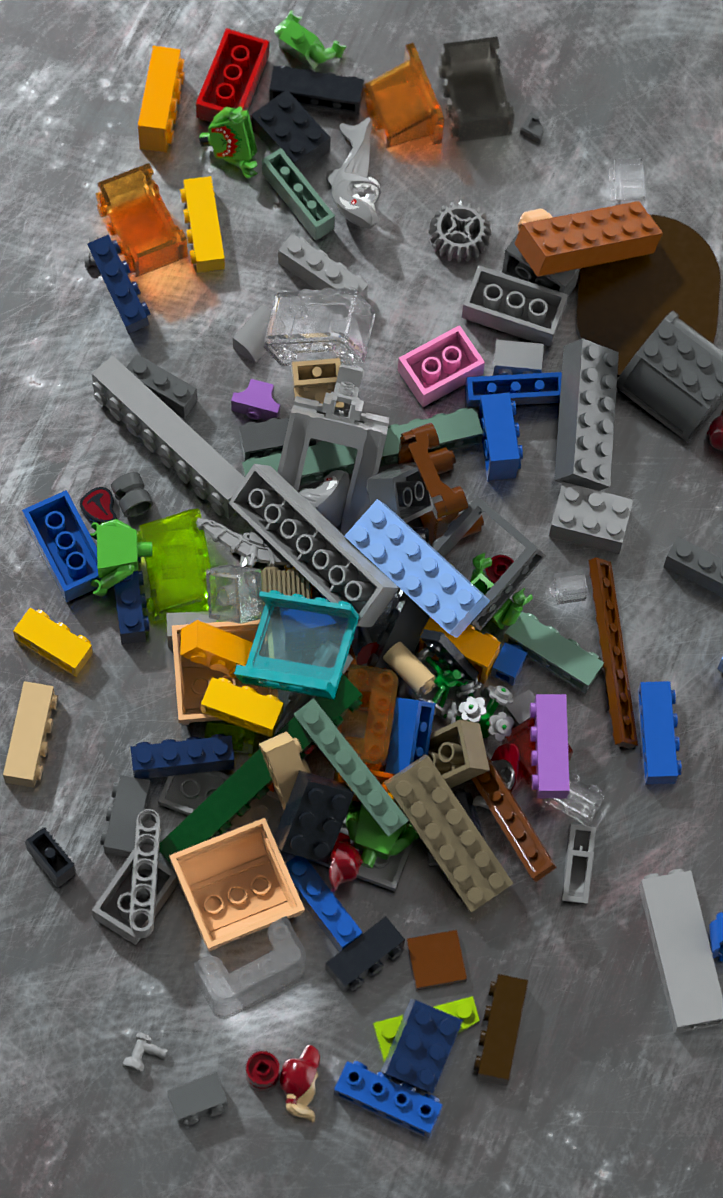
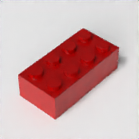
M228 28L225 29L196 101V118L213 122L214 117L225 107L238 108L241 106L242 111L249 109L269 58L268 40Z

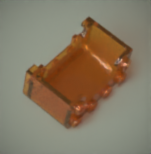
M150 163L98 182V192L95 193L98 202L96 205L101 218H106L107 231L110 237L114 236L122 251L119 255H124L131 274L135 278L188 257L187 238L183 230H180L178 225L175 226L159 194V187L152 180L154 172Z
M350 664L348 680L364 696L361 699L363 704L358 709L368 711L364 738L354 736L344 738L369 770L385 772L397 697L398 677L389 669Z

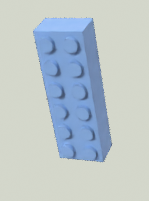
M378 499L344 536L448 634L455 638L460 636L490 602L483 593L395 512Z

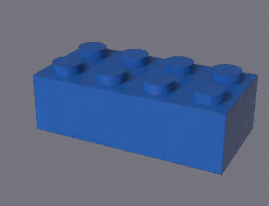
M67 490L23 509L24 522L64 600L68 602L97 589L98 587L91 586L92 580L101 581L98 575L97 547Z

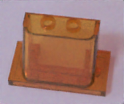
M414 43L405 45L403 63L364 84L366 108L368 112L372 111L374 128L376 131H380L386 148L430 136L433 145L440 144L443 140L444 116Z

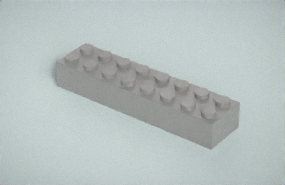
M113 355L92 373L93 396L96 401L102 406L105 404L116 420H122L132 435L143 439L147 449L158 453L161 456V461L168 468L173 467L178 472V477L186 484L189 482L201 499L204 500L206 498L218 515L223 514L227 519L231 518L237 511L228 502L245 477Z
M260 464L252 466L228 503L330 602L338 603L339 601H345L352 604L353 608L360 615L357 626L372 627L399 587L346 539L338 529L271 466Z

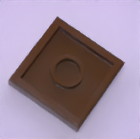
M457 930L406 939L416 990L467 981Z

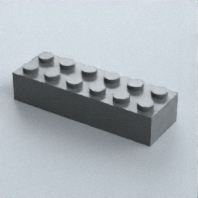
M583 338L565 345L563 350L554 481L566 482L600 491L609 488L611 482L619 352Z

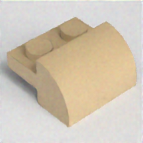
M340 358L292 362L294 397L298 396L316 400L323 404L326 392H334L341 365ZM337 401L335 407L344 409V403Z

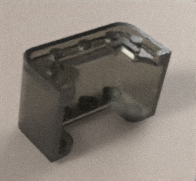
M498 36L443 43V51L439 53L440 65H438L439 79L444 81L442 95L443 99L447 98L448 101L446 115L447 118H451L450 134L451 138L456 139V142L512 135L515 115L513 106H510V102H507L500 70L501 60L497 54V49L500 48Z

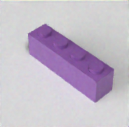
M536 694L534 703H530V718H534L535 727L530 729L531 742H535V751H531V765L536 766V775H532V790H537V798L567 799L570 787L566 694Z

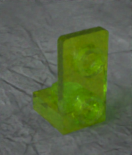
M215 723L206 724L204 738H211L215 734L232 735L234 752L253 754L256 732L238 726Z

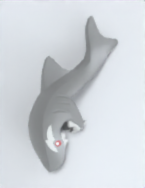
M367 117L356 126L340 123L341 133L351 142L352 150L341 168L329 170L326 173L328 181L332 186L333 200L340 214L361 228H372L379 222V218L375 213L374 203L381 194L380 185L375 179L367 178L372 118ZM369 187L370 191H374V194L364 193L365 189Z
M342 470L333 471L324 478V482L320 483L319 487L315 489L304 487L298 492L335 528L342 522L350 486L349 474ZM241 556L239 571L242 573L248 569L246 558Z

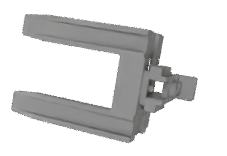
M341 364L334 392H326L323 404L316 400L296 396L288 422L277 473L298 492L311 438L356 448L358 452L341 522L340 532L345 536L370 508V498L366 489L367 479L378 474L388 431L389 417L367 412L366 414L362 413L364 401L359 400L358 393L363 369ZM336 402L351 404L350 410L335 407Z

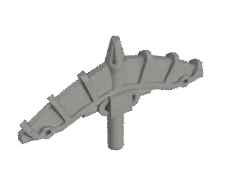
M197 518L196 527L199 530L203 529L213 537L212 540L214 542L219 541L228 547L231 553L236 552L245 557L249 569H252L256 562L267 563L270 567L286 565L287 568H293V565L273 546L269 545V542L253 527L252 532L241 535L232 532L213 520Z

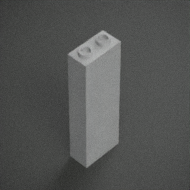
M675 869L670 871L668 875L659 876V874L654 873L645 876L640 882L639 890L674 1033L723 1024V996L691 870Z

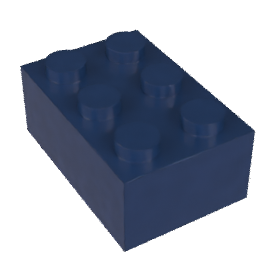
M410 999L381 1072L427 1092L434 1093L463 1020L418 1000Z

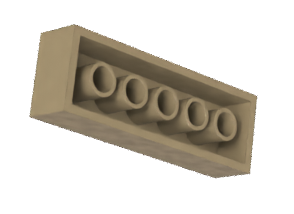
M425 754L384 782V785L470 912H473L514 884L428 755Z

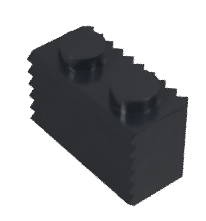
M41 828L25 841L26 850L57 888L76 875L75 863L62 850L59 843H56V839H53V835H50L47 828Z

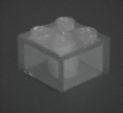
M224 565L206 569L210 619L240 624L261 619L264 608L263 600L259 597V593L262 591L261 569L235 565Z

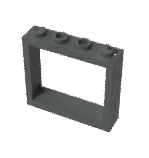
M477 496L468 503V509L464 510L457 519L450 523L448 530L442 537L434 541L432 547L444 558L484 512L526 547L485 594L490 602L471 622L477 629L481 630L546 555Z

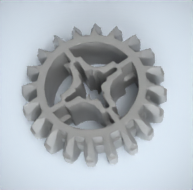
M462 201L459 203V206H455L451 202L449 208L443 205L441 211L436 210L434 218L430 220L431 226L428 230L430 235L429 241L434 243V251L440 250L439 254L441 257L447 254L449 261L455 257L458 263L461 261V258H465L469 262L471 256L477 259L479 252L484 253L486 246L490 244L492 234L490 229L491 223L490 220H486V213L480 214L479 207L472 209L471 203L468 206H463ZM446 224H448L449 229L447 230V233L443 235L441 229ZM477 229L479 235L472 240L471 234L473 230Z

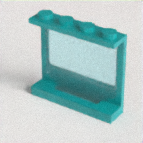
M270 590V592L260 591L259 597L265 602V607L246 666L237 665L234 675L243 684L334 699L360 615L353 608L352 604L345 601L332 603L320 597L313 600L307 599L300 594L288 596L276 590Z

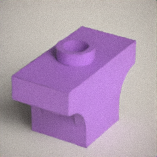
M251 379L245 391L240 393L234 392L231 400V411L245 414L255 420L279 418L280 404L273 400L274 385Z

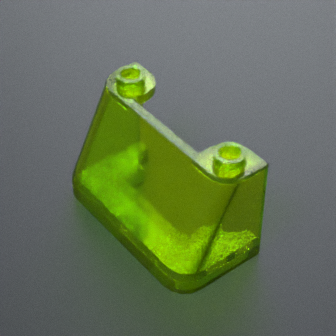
M199 508L185 510L138 526V542H152L153 557H145L151 588L150 598L146 599L148 613L153 614L154 621L167 619L166 613L213 610L216 594L205 533L203 529L199 530L196 527L197 518H201Z

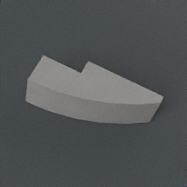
M570 824L562 896L564 901L588 903L596 827Z

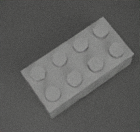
M478 265L463 304L461 318L551 347L566 308L568 295Z

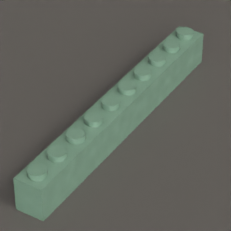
M461 408L455 411V413L446 415L440 413L425 420L414 419L408 424L389 425L379 467L398 463L399 444L402 433L428 423L434 425L440 444L437 447L428 449V453L446 447L449 451L482 443L483 431L476 409ZM320 441L316 445L309 446L300 486L323 481L328 474L336 470L352 474L358 450L326 441ZM282 451L273 452L269 456L262 458L251 457L242 462L243 476L246 477L254 464L271 466L277 472Z

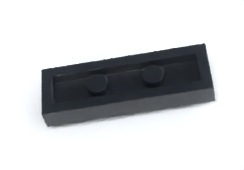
M423 630L420 636L421 640L427 645L426 648L439 658L438 661L450 671H460L461 678L458 679L460 681H464V679L476 680L479 672L444 633Z

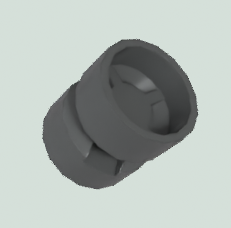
M137 472L124 474L115 479L111 484V489L116 499L120 500L119 506L127 518L139 516L148 511L153 505L148 491L144 490V482Z

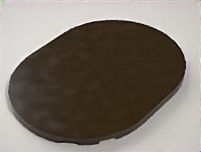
M649 214L663 232L654 253L580 268L576 308V328L579 340L583 338L619 352L617 378L664 318L672 311L677 313L679 319L712 344L714 343L718 326L721 285L718 261L709 244L699 233L673 218Z

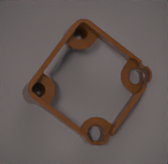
M428 423L401 434L398 464L415 462L430 497L433 498L441 495L443 499L440 502L434 503L437 519L432 510L418 517L422 527L429 530V543L432 546L434 541L442 537L448 530L450 523L462 514L459 512L468 509V502L461 486L450 488L440 480L438 475L453 470V464L456 463L453 451H448L446 447L428 453V449L440 445L434 425ZM482 515L462 538L482 531L481 526L484 525Z

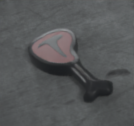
M96 487L81 498L79 504L81 512L93 523L96 522L100 525L101 523L117 519L113 511V494L106 487Z

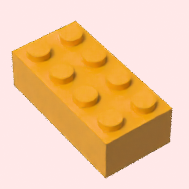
M153 46L138 121L140 149L167 153L168 144H173V124L176 125L178 111H176L177 105H180L182 94L180 86L184 85L185 59H181V49Z

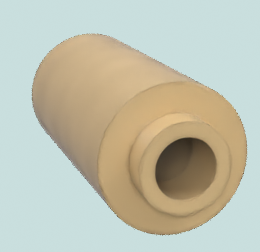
M402 642L393 645L384 655L383 660L418 695L422 692L427 694L435 686L434 680L436 677Z

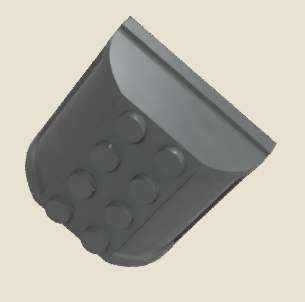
M672 311L664 318L617 378V389L689 443L723 401V351L679 319V315Z

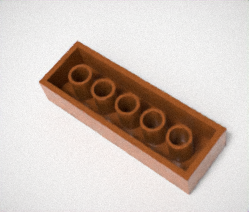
M640 201L522 223L515 245L537 277L652 254L655 252L663 232Z

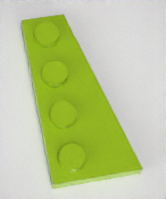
M473 996L434 1006L436 1009L463 1020L457 1035L480 1022ZM404 1015L373 1023L383 1062L386 1060Z

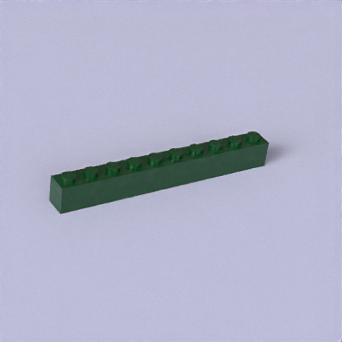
M342 673L334 699L318 696L314 697V699L338 728L344 722L342 717L348 711L353 713L363 704L361 699L364 696ZM295 716L273 736L276 737L287 732L293 739L297 738L302 748V752L299 753L301 760L306 758L307 754L305 752L311 746L314 748L318 746ZM261 749L249 758L160 842L159 852L171 865L169 855L210 840L218 833L221 835L225 834L233 826L231 821L237 815L240 818L243 817L252 808L249 804L254 799L261 800L270 791L268 786L273 781Z

